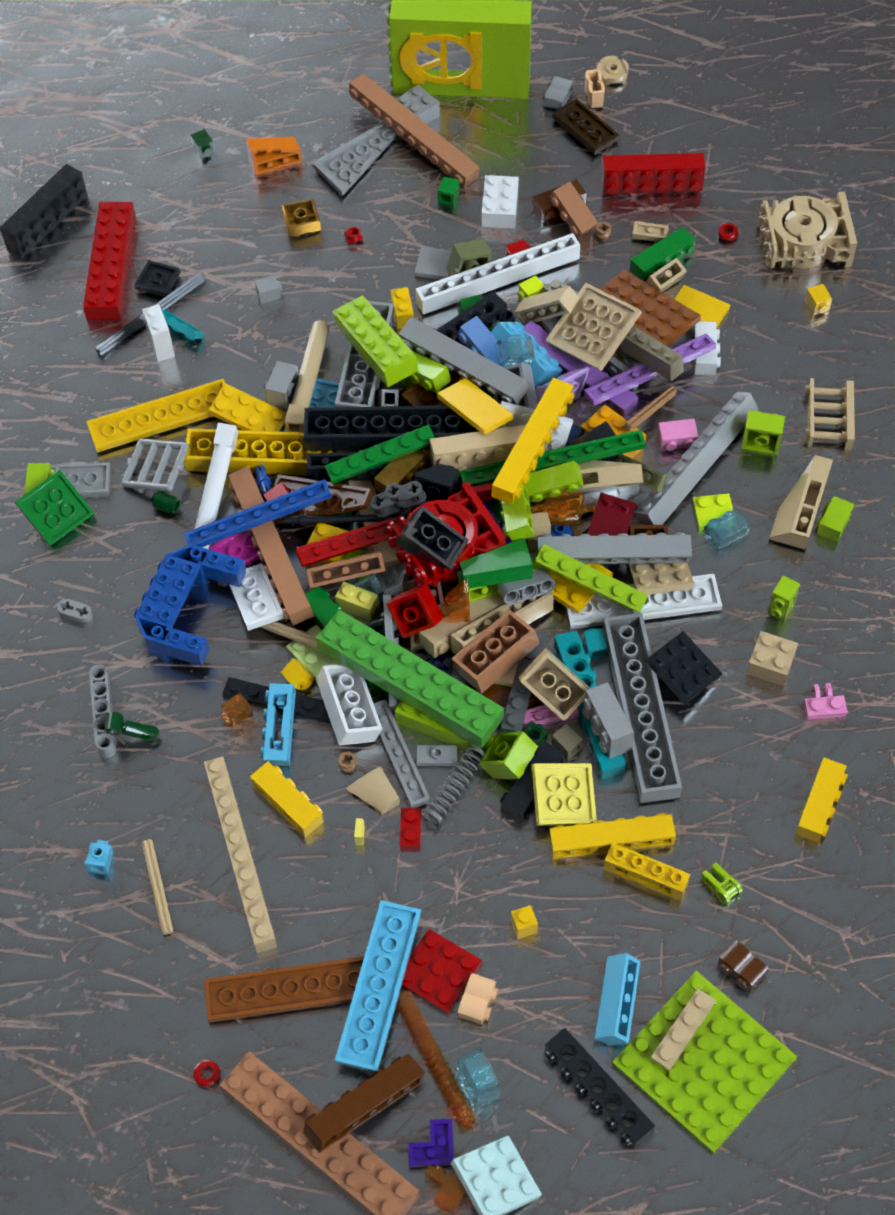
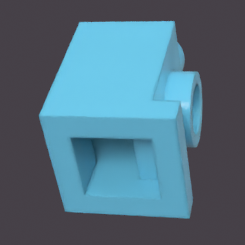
M97 840L96 843L90 844L87 860L84 863L88 872L108 874L114 851L107 841Z

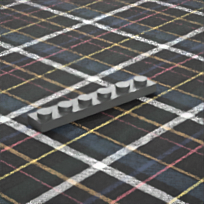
M536 631L540 644L518 662L501 732L522 731L532 692L520 682L519 675L542 652L546 639V633Z

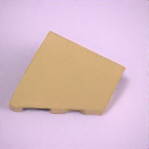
M381 767L365 774L347 787L349 794L353 793L358 796L362 802L372 805L381 814L400 805L399 797Z

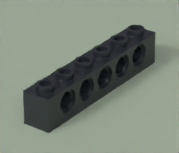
M491 292L436 331L464 346L465 344L461 343L457 335L460 326L477 316L489 329L497 321L505 318L507 315V303L496 293ZM412 346V351L420 354L416 351V348ZM427 354L423 355V356H425V357H427V358L430 359V356H429V355H427Z
M565 1027L545 1044V1056L551 1063L555 1062L560 1067L561 1074L567 1080L570 1078L574 1082L577 1092L581 1096L585 1095L590 1100L589 1104L597 1113L600 1111L605 1116L604 1120L611 1129L615 1128L621 1134L620 1138L627 1146L631 1145L635 1149L654 1132V1123ZM570 1053L573 1055V1059L565 1060L562 1055ZM579 1069H585L588 1072V1075L580 1076L578 1075L577 1071ZM599 1085L603 1088V1091L596 1093L592 1090V1087ZM615 1102L618 1104V1108L610 1109L607 1103ZM625 1118H629L634 1122V1124L632 1126H626L623 1124L622 1120Z

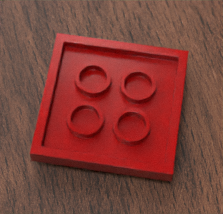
M428 928L409 957L401 987L449 1015L466 989L471 973L475 974L482 964V960Z

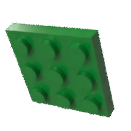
M58 470L15 501L16 506L49 547L95 514L61 470Z

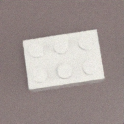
M485 175L482 227L515 229L519 177Z

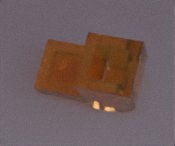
M429 1164L425 1170V1178L441 1187L434 1199L435 1206L450 1215H455L464 1199V1187L454 1169H452L448 1176L446 1175L447 1171L438 1165L433 1167Z

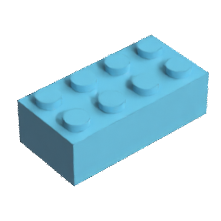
M498 322L491 331L492 335L516 363L524 362L531 365L535 387L546 384L553 378H557L561 373L562 369L558 366L559 363L547 354V350L544 347L539 346L535 342L536 339L524 330V326L521 323Z

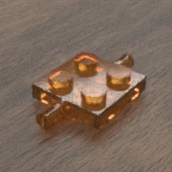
M561 493L558 497H547L542 505H531V513L548 512L551 526L580 525L582 514L584 512H595V504H584V493Z

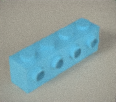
M627 953L607 956L595 1038L609 1046L629 1043L640 961Z

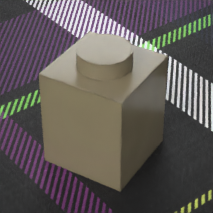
M566 724L562 728L558 727L552 733L551 744L563 751L565 759L569 760L582 749L583 739Z

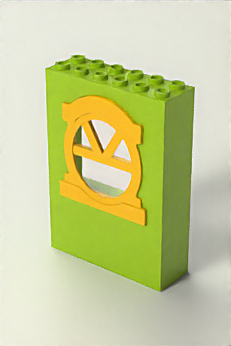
M392 0V2H389L388 12L390 14H387V24L390 26L388 27V37L391 40L389 39L388 50H391L389 52V62L392 63L390 64V74L393 76L390 78V86H393V93L404 94L419 85L430 95L528 99L532 1ZM440 41V53L425 45L430 42ZM447 41L459 44L469 52L472 63L467 71L447 70ZM419 50H422L438 59L419 66L416 61V55ZM441 65V70L432 69Z

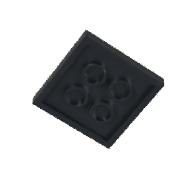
M684 631L645 660L684 705L723 674Z

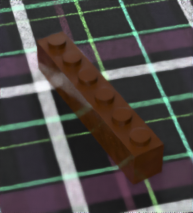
M409 1053L402 1058L400 1056L397 1057L390 1066L385 1069H379L369 1080H362L357 1088L352 1091H346L336 1102H329L318 1114H311L305 1120L303 1134L319 1153L422 1084L425 1071Z

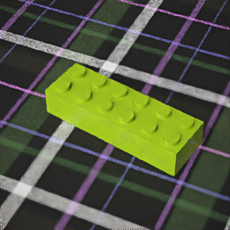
M363 295L332 311L336 327L387 387L419 371L416 355Z

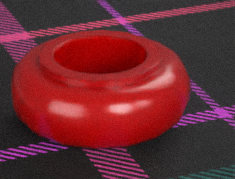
M724 223L718 228V236L722 240L732 241L738 237V228L732 223Z
M211 1060L199 1062L193 1073L195 1082L202 1087L213 1086L220 1078L219 1066ZM206 1068L213 1070L212 1076L208 1079L201 1077V1072Z

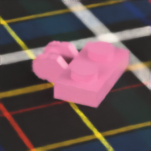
M825 683L826 697H820L819 685L813 684L814 698L804 700L807 720L847 716L848 712L844 695L833 696L831 684Z

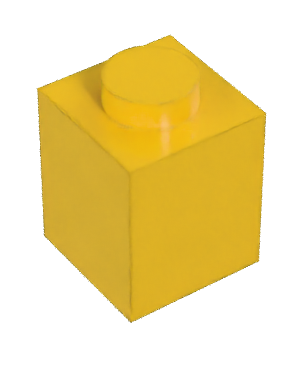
M824 284L807 288L805 301L813 315L829 311L832 298Z
M294 658L280 672L290 684L294 685L295 689L301 691L309 688L312 681L316 678L302 661Z
M531 905L511 911V923L517 939L537 933L538 922Z

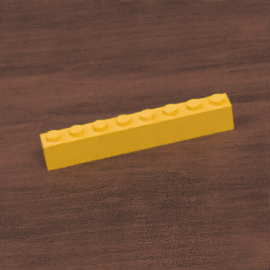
M556 378L551 380L492 484L491 497L511 505L516 498L519 499L523 484L527 485L529 481V473L535 470L538 457H542L544 454V446L546 443H550L553 430L556 431L558 429L559 419L565 416L568 403L571 404L575 396L573 393L574 385Z

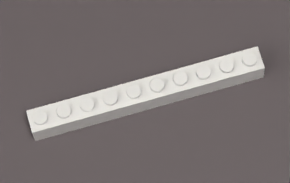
M572 233L416 288V303L422 314H426L460 302V299L479 295L578 260L580 258V244Z

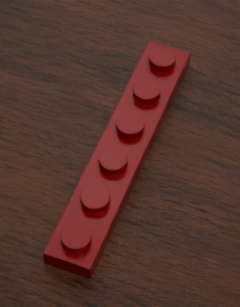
M402 515L297 547L295 551L302 568L387 541V538H389L386 531L388 522L393 521L397 525L398 518Z

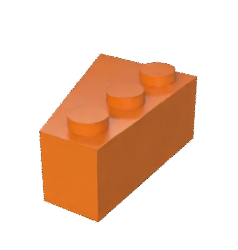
M295 137L246 138L249 163L255 176L302 162L301 149Z

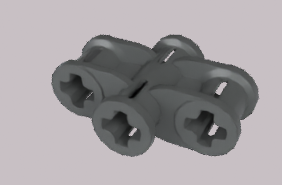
M412 481L402 486L398 483H391L386 487L385 492L374 495L371 498L370 505L379 518H385L395 513L399 516H405L410 513L412 507L423 504L426 501L427 495L422 490V485L417 481Z

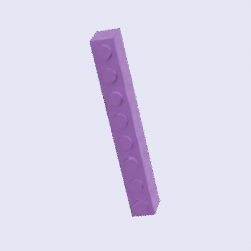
M530 321L524 326V330L536 339L535 342L539 346L544 347L547 350V354L559 363L558 366L562 369L559 375L585 367L590 368L582 389L583 392L611 378L606 372L599 371L548 344L545 340L549 333L540 325ZM627 390L599 404L602 406L607 405L626 419L637 409L638 397L634 392Z

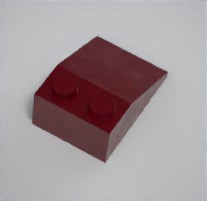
M601 492L587 534L590 536H598L599 534H609V536H617L621 533L627 534L637 503Z

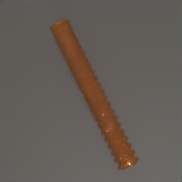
M401 992L398 997L397 1007L401 1009L400 1013L404 1015L403 1019L407 1021L406 1025L410 1027L409 1031L413 1032L412 1037L416 1038L415 1042L419 1044L418 1048L422 1050L421 1054L425 1056L424 1060L428 1062L427 1066L431 1068L430 1072L434 1074V1079L438 1080L437 1085L441 1086L440 1091L444 1092L443 1097L447 1098L446 1103L450 1104L449 1109L453 1110L452 1114L456 1116L455 1120L459 1122V1128L464 1129L476 1122L477 1117L473 1116L474 1111L469 1109L471 1106L469 1103H466L467 1098L463 1097L464 1092L460 1091L461 1086L457 1085L458 1081L454 1079L455 1075L451 1073L452 1069L448 1067L449 1063L445 1061V1056L441 1055L442 1050L438 1049L439 1044L435 1043L436 1038L432 1037L433 1033L430 1031V1027L426 1026L427 1021L423 1020L424 1015L420 1014L421 1010L417 1008L418 1004L415 1002V998L411 997L412 992Z

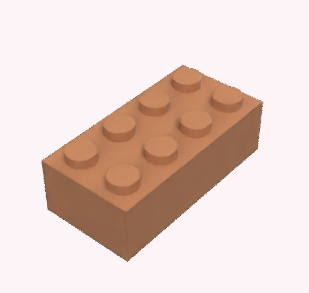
M509 609L451 659L456 672L482 694L540 643L536 630Z

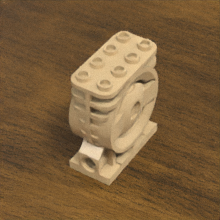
M845 191L838 192L837 198L820 200L810 196H795L783 200L781 203H778V200H773L772 207H769L767 200L760 204V216L757 217V224L761 226L760 238L764 241L763 252H766L765 261L769 268H774L777 261L780 268H784L785 265L794 268H811L822 264L827 259L832 262L844 261L845 267L852 266L858 243Z

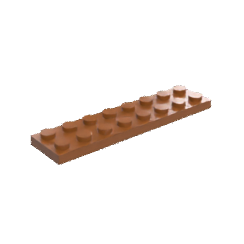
M364 956L204 979L208 1023L352 1002Z

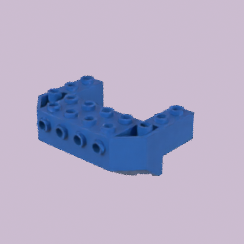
M192 544L166 554L163 561L159 562L156 575L151 578L148 591L143 594L140 607H137L134 613L139 632L148 651L167 663L173 657L202 666L209 652L207 639L173 629V625L193 584L205 588L210 578L240 587L246 574L244 560Z

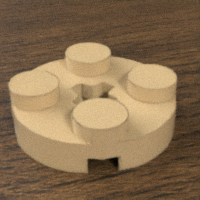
M606 56L597 64V69L601 72L603 84L609 85L610 83L626 81L629 65L624 59L620 60L617 56Z

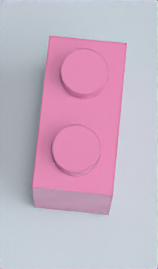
M695 419L658 423L657 435L661 451L689 449L692 443L699 437Z

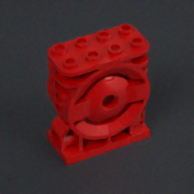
M469 482L462 484V491L448 496L447 500H435L424 503L409 513L407 520L401 516L398 518L397 525L390 521L388 522V527H386L389 538H387L388 544L396 550L399 562L405 564V570L408 576L413 577L416 588L424 584H431L434 588L438 586V581L458 579L457 571L460 570V562L506 545V536ZM421 506H424L461 535H463V531L466 533L465 538L469 541L450 570L410 554L395 543L413 513Z

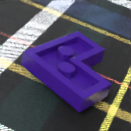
M452 1119L430 1120L431 1142L408 1143L409 1168L452 1166L451 1162L454 1159Z

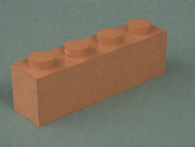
M382 550L315 565L306 569L310 588L386 571Z

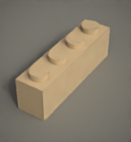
M568 285L524 298L514 311V314L523 325L530 321L535 323L570 313L579 297Z

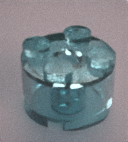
M524 334L506 337L507 341L501 342L499 340L495 344L501 367L519 362L530 365L535 360L531 336L527 338Z

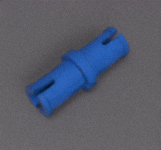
M257 466L254 469L257 487L261 491L262 498L266 500L264 494L271 490V480L267 476L266 468L260 466V472Z

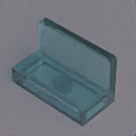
M377 573L363 576L354 582L355 587H358L370 581L376 595L383 592Z

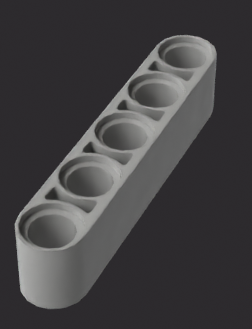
M97 664L89 671L94 739L99 755L103 758H110L116 752L115 735H110V731L100 729L105 727L106 714L113 712L111 685L106 667Z

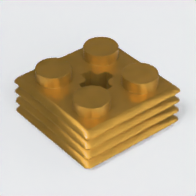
M314 199L281 205L288 236H298L321 230V222Z

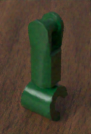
M118 712L106 714L105 731H110V735L123 734L148 742L154 741L155 737L159 735V729L156 726L143 725L129 720L124 722V716Z

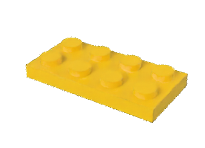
M225 383L209 408L208 414L246 431L281 432L285 425L287 412Z

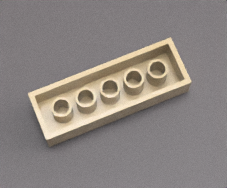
M526 424L495 429L486 435L479 431L430 439V467L439 464L450 465L459 469L460 477V471L506 461Z

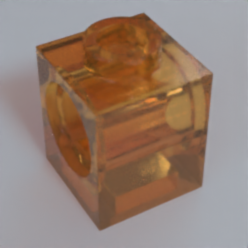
M238 693L221 705L222 713L220 715L226 724L230 723L233 728L253 716L251 705L241 693Z

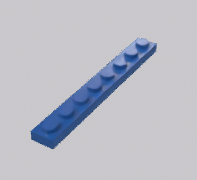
M324 479L184 533L187 545L192 544L204 547L332 498V495Z

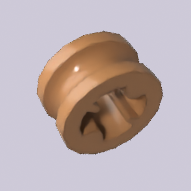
M607 222L598 223L596 226L597 237L601 239L608 238L611 235V225Z
M351 752L341 753L338 757L339 768L344 772L354 770L356 767L355 755ZM345 759H348L350 761L349 765H346V763H344Z

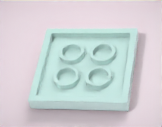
M509 1135L453 1159L451 1162L453 1169L479 1215H504L539 1199L542 1195Z

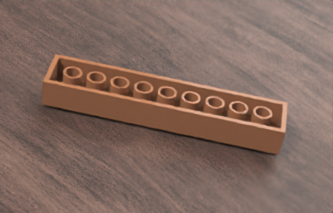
M250 1051L220 1084L222 1092L369 1215H406L420 1197L419 1190L350 1133L319 1153L305 1137L303 1129L305 1120L311 1114H318L322 1110Z

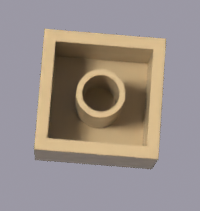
M760 631L746 674L784 686L798 643Z

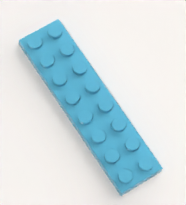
M380 900L335 1063L374 1073L379 1070L421 917V909Z

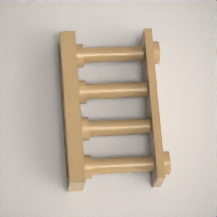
M810 378L809 385L805 386V396H808V429L805 430V440H808V447H812L814 438L841 440V442H844V450H852L855 441L854 381L847 380L845 388L842 387V389L814 387V378ZM814 395L841 396V398H844V402L842 404L814 402ZM814 409L841 411V413H844V417L814 416ZM814 424L841 425V427H844V431L842 433L814 431Z

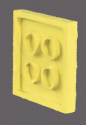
M534 763L532 765L537 826L574 825L576 823L591 824L597 821L591 763Z

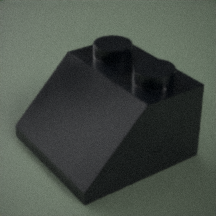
M439 464L417 472L415 474V481L422 485V490L427 495V501L447 500L448 496L459 492V469L450 465Z

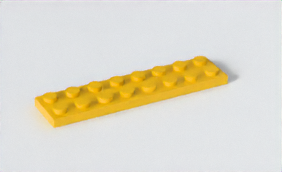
M224 378L86 421L97 453L213 417L208 414V411L225 384Z

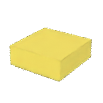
M356 818L355 845L363 846L365 824L363 818Z

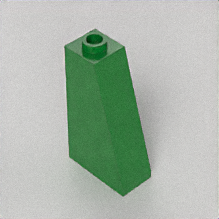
M525 538L460 562V570L457 571L458 581L463 583L464 589L532 579L533 566Z

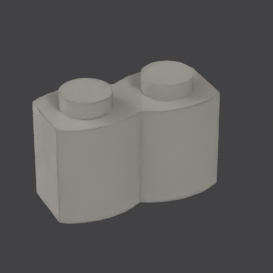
M557 76L550 80L548 89L544 91L542 96L544 106L557 110L564 107L573 92L574 81Z

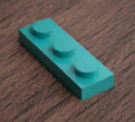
M161 309L167 325L171 326L173 331L185 334V337L189 340L203 339L205 332L165 309Z

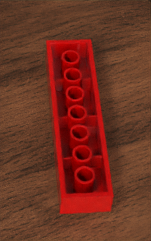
M99 201L83 302L86 320H121L136 218L133 202Z

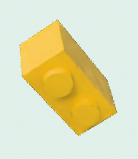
M408 287L391 289V303L394 304L397 330L402 329L410 317L414 318Z

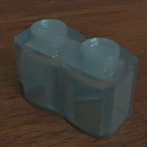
M738 509L730 510L721 518L710 520L705 533L717 548L720 549L747 535L751 525Z

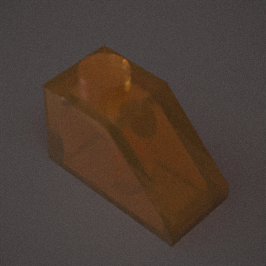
M463 580L445 595V604H442V615H446L447 623L470 621L468 580Z

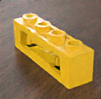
M612 843L604 862L603 870L678 901L682 900L690 878V874L615 843Z

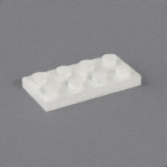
M501 401V405L513 414V420L499 428L527 424L535 409ZM567 417L559 419V427L556 431L553 430L552 439L549 444L546 443L544 446L545 450L550 451L565 447L573 419Z
M262 563L246 568V574L240 587L230 585L248 631L284 619L283 611Z

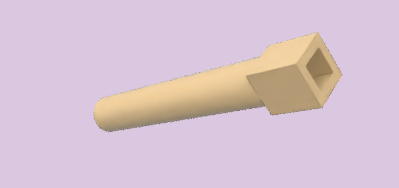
M323 320L315 321L311 328L293 400L289 404L285 418L286 432L304 433V410L310 406L330 326Z

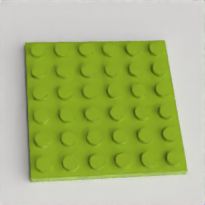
M695 971L614 1059L612 1065L709 1152L714 1154L797 1059V1055L698 971ZM700 989L715 999L716 1003L668 1072L651 1061V1056L696 990Z

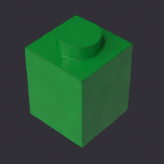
M443 177L438 188V203L454 206L460 193V180Z

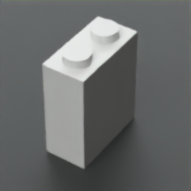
M160 305L142 309L148 336L158 362L175 357L169 328Z

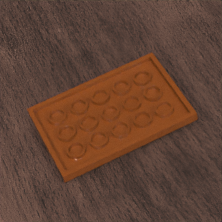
M624 269L599 288L640 309L642 313L633 326L666 346L671 345L701 320V315Z

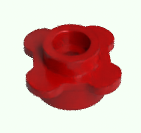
M350 227L344 232V236L347 237V243L349 244L363 240L360 229L357 227Z

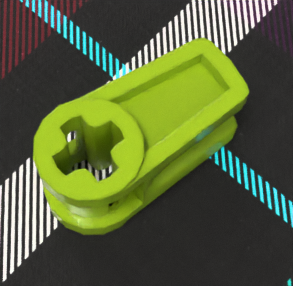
M716 862L711 866V872L716 876V879L706 870L701 873V879L724 904H728L734 895L740 894L743 891L739 882Z

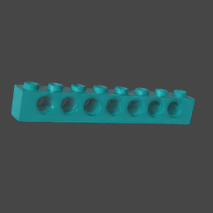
M577 630L555 635L554 648L558 659L588 685L590 689L597 687L595 682L597 680L596 673L589 666L591 663L588 653L584 652L583 648L585 645L582 636L579 637ZM582 702L577 707L579 718L601 780L624 774L625 767L628 765L626 755L621 754L609 759L602 752L599 744L600 740L598 736H594L591 730L592 724L590 720H586L582 711L584 702Z

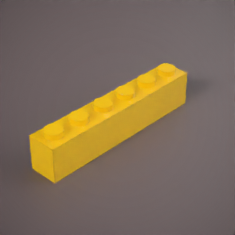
M659 813L650 817L641 815L634 819L617 818L614 821L608 822L599 820L591 824L576 823L573 826L566 827L564 825H557L550 828L549 839L552 858L560 859L608 853L612 843L630 850L675 845L676 833L672 814Z

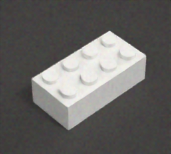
M342 664L323 666L316 681L338 745L375 742L382 731V726L364 677Z

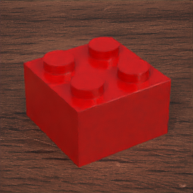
M427 584L396 595L386 603L403 638L435 627L444 618Z

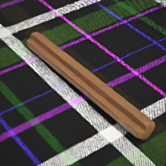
M673 386L668 387L626 421L624 428L629 432L633 431L676 395L677 389L673 388Z

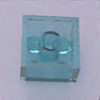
M482 1048L457 1059L458 1067L455 1068L457 1072L456 1078L461 1087L465 1086L467 1091L466 1098L471 1106L475 1105L477 1111L501 1100V1085Z

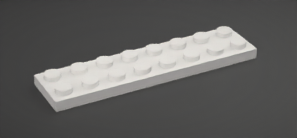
M715 575L692 576L694 589L648 595L640 612L643 614V619L648 620L722 610ZM597 595L579 614L566 607L570 630L602 626L604 618L634 614Z

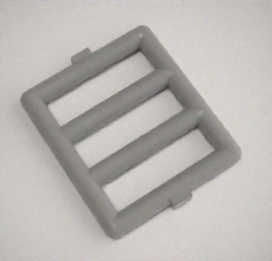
M139 439L132 457L128 458L126 463L128 467L121 485L127 488L171 492L179 472H182L184 468L183 461L189 449V444L186 442ZM149 446L150 450L138 480L131 481L143 447ZM158 447L165 448L152 483L145 482ZM180 449L167 484H160L172 450Z

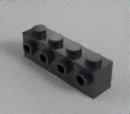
M358 452L307 453L308 479L318 481L325 479L330 481L325 465ZM383 465L342 481H374V478L383 470Z

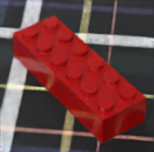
M704 153L604 155L601 175L602 194L702 191L706 170Z

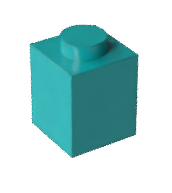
M591 628L584 631L585 652L589 654L590 660L607 658L608 647L603 628Z

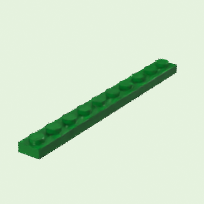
M637 430L545 451L542 457H538L535 470L530 473L571 461L580 464L645 449L646 442L642 431ZM506 461L460 471L462 484L469 482L473 487L483 485L484 483H494Z

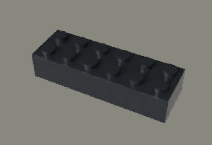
M65 164L0 226L6 249L9 252L23 258L86 198L87 191L81 171Z

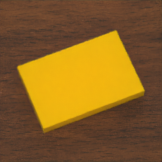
M683 285L675 297L676 301L700 314V321L716 322V329L731 306L726 302L686 285Z

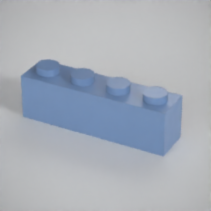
M477 316L460 326L457 334L461 343L465 344L472 351L501 367L516 363Z

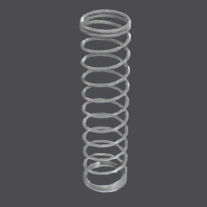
M469 745L466 748V753L461 755L462 759L457 761L458 766L453 767V772L448 773L449 778H445L444 784H441L439 787L440 790L435 792L436 797H431V803L426 804L422 814L428 821L434 824H440L442 821V817L438 813L428 809L429 804L433 805L440 813L447 814L444 808L433 803V798H437L443 806L451 808L450 803L437 797V792H441L448 800L456 802L451 794L442 791V786H446L451 793L457 796L460 795L457 789L446 784L447 779L457 788L464 789L463 784L450 778L451 773H454L462 782L469 783L465 776L454 771L455 767H458L468 777H473L471 771L459 766V762L463 761L468 768L478 771L477 767L473 763L464 760L463 756L467 755L471 761L479 765L478 762L470 757H474L479 762L482 760V757L477 756L471 751V749H474L484 756L485 753L479 747ZM467 763L471 764L475 769L471 768ZM462 769L468 771L471 775L467 774ZM453 781H455V782H457L458 784H460L463 788L459 787V786H458L457 784H455ZM426 812L430 813L438 821L432 819L430 816L426 814Z

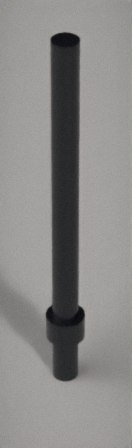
M300 514V516H284L285 524H300L301 526L307 525V523L381 522L397 517L398 514L385 518H379L376 514L326 516Z

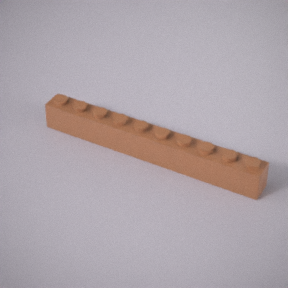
M362 73L349 83V94L353 99L361 103L364 108L372 112L376 118L383 121L387 127L394 130L398 136L405 139L410 146L416 148L421 155L427 157L432 164L438 166L446 175L460 180V185L463 188H466L479 178L480 167L366 74Z
M249 466L228 474L231 481L228 483V486L232 493H236V496H233L237 506H242V509L239 510L240 512L264 503ZM273 521L249 529V534H254V537L251 539L255 548H260V551L257 553L261 562L265 561L267 564L263 566L267 576L271 575L273 578L269 580L274 591L278 590L279 592L276 594L277 600L280 605L284 604L285 606L282 611L286 620L290 619L292 624L295 625L314 617Z

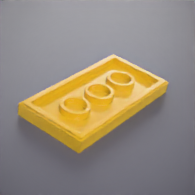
M467 378L437 393L439 400L483 435L513 420L511 412Z

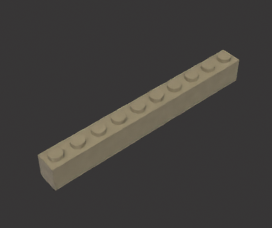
M555 279L543 287L544 292H548L567 285ZM632 326L618 347L619 350L669 381L674 380L684 372L683 355L635 326Z

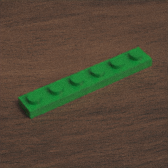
M426 425L325 465V469L331 483L335 484L430 446V439L435 437L430 426Z

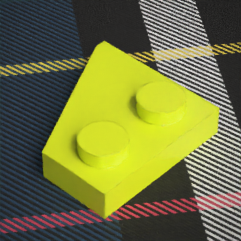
M729 493L699 496L692 499L699 531H702L711 522L714 524L721 517H726L733 511Z

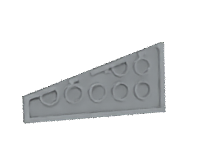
M382 122L314 161L313 168L343 196L396 138L397 134Z

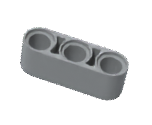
M537 569L533 571L532 579L501 583L497 585L496 590L506 604L512 605L551 592L555 588V581L546 570Z

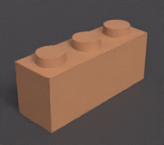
M570 181L553 191L550 196L552 205L557 207L561 218L568 223L571 233L576 235L578 239L597 226V220Z

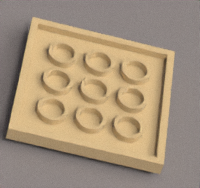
M585 283L577 294L579 300L571 312L561 317L545 341L587 365L602 371L642 312L640 309Z

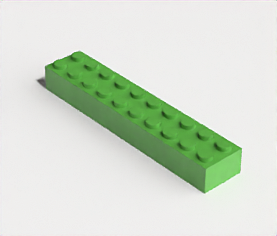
M341 610L334 615L316 637L317 650L482 749L503 720V707Z

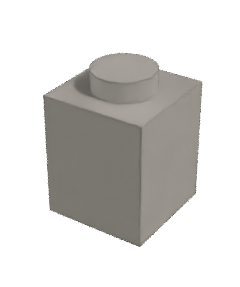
M275 275L255 280L256 293L261 304L281 299L280 291H283L281 282L276 280Z

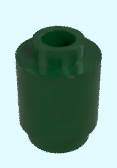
M158 491L152 495L151 502L154 508L169 514L171 512L176 513L179 509L180 500L176 496L164 491Z

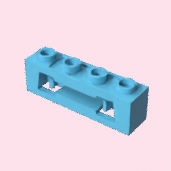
M270 683L269 690H266L265 694L268 708L264 709L266 728L262 730V739L265 740L264 747H261L260 756L265 763L269 761L273 766H290L296 689L293 684ZM276 701L278 709H283L281 731L283 745L281 741H275L278 716Z

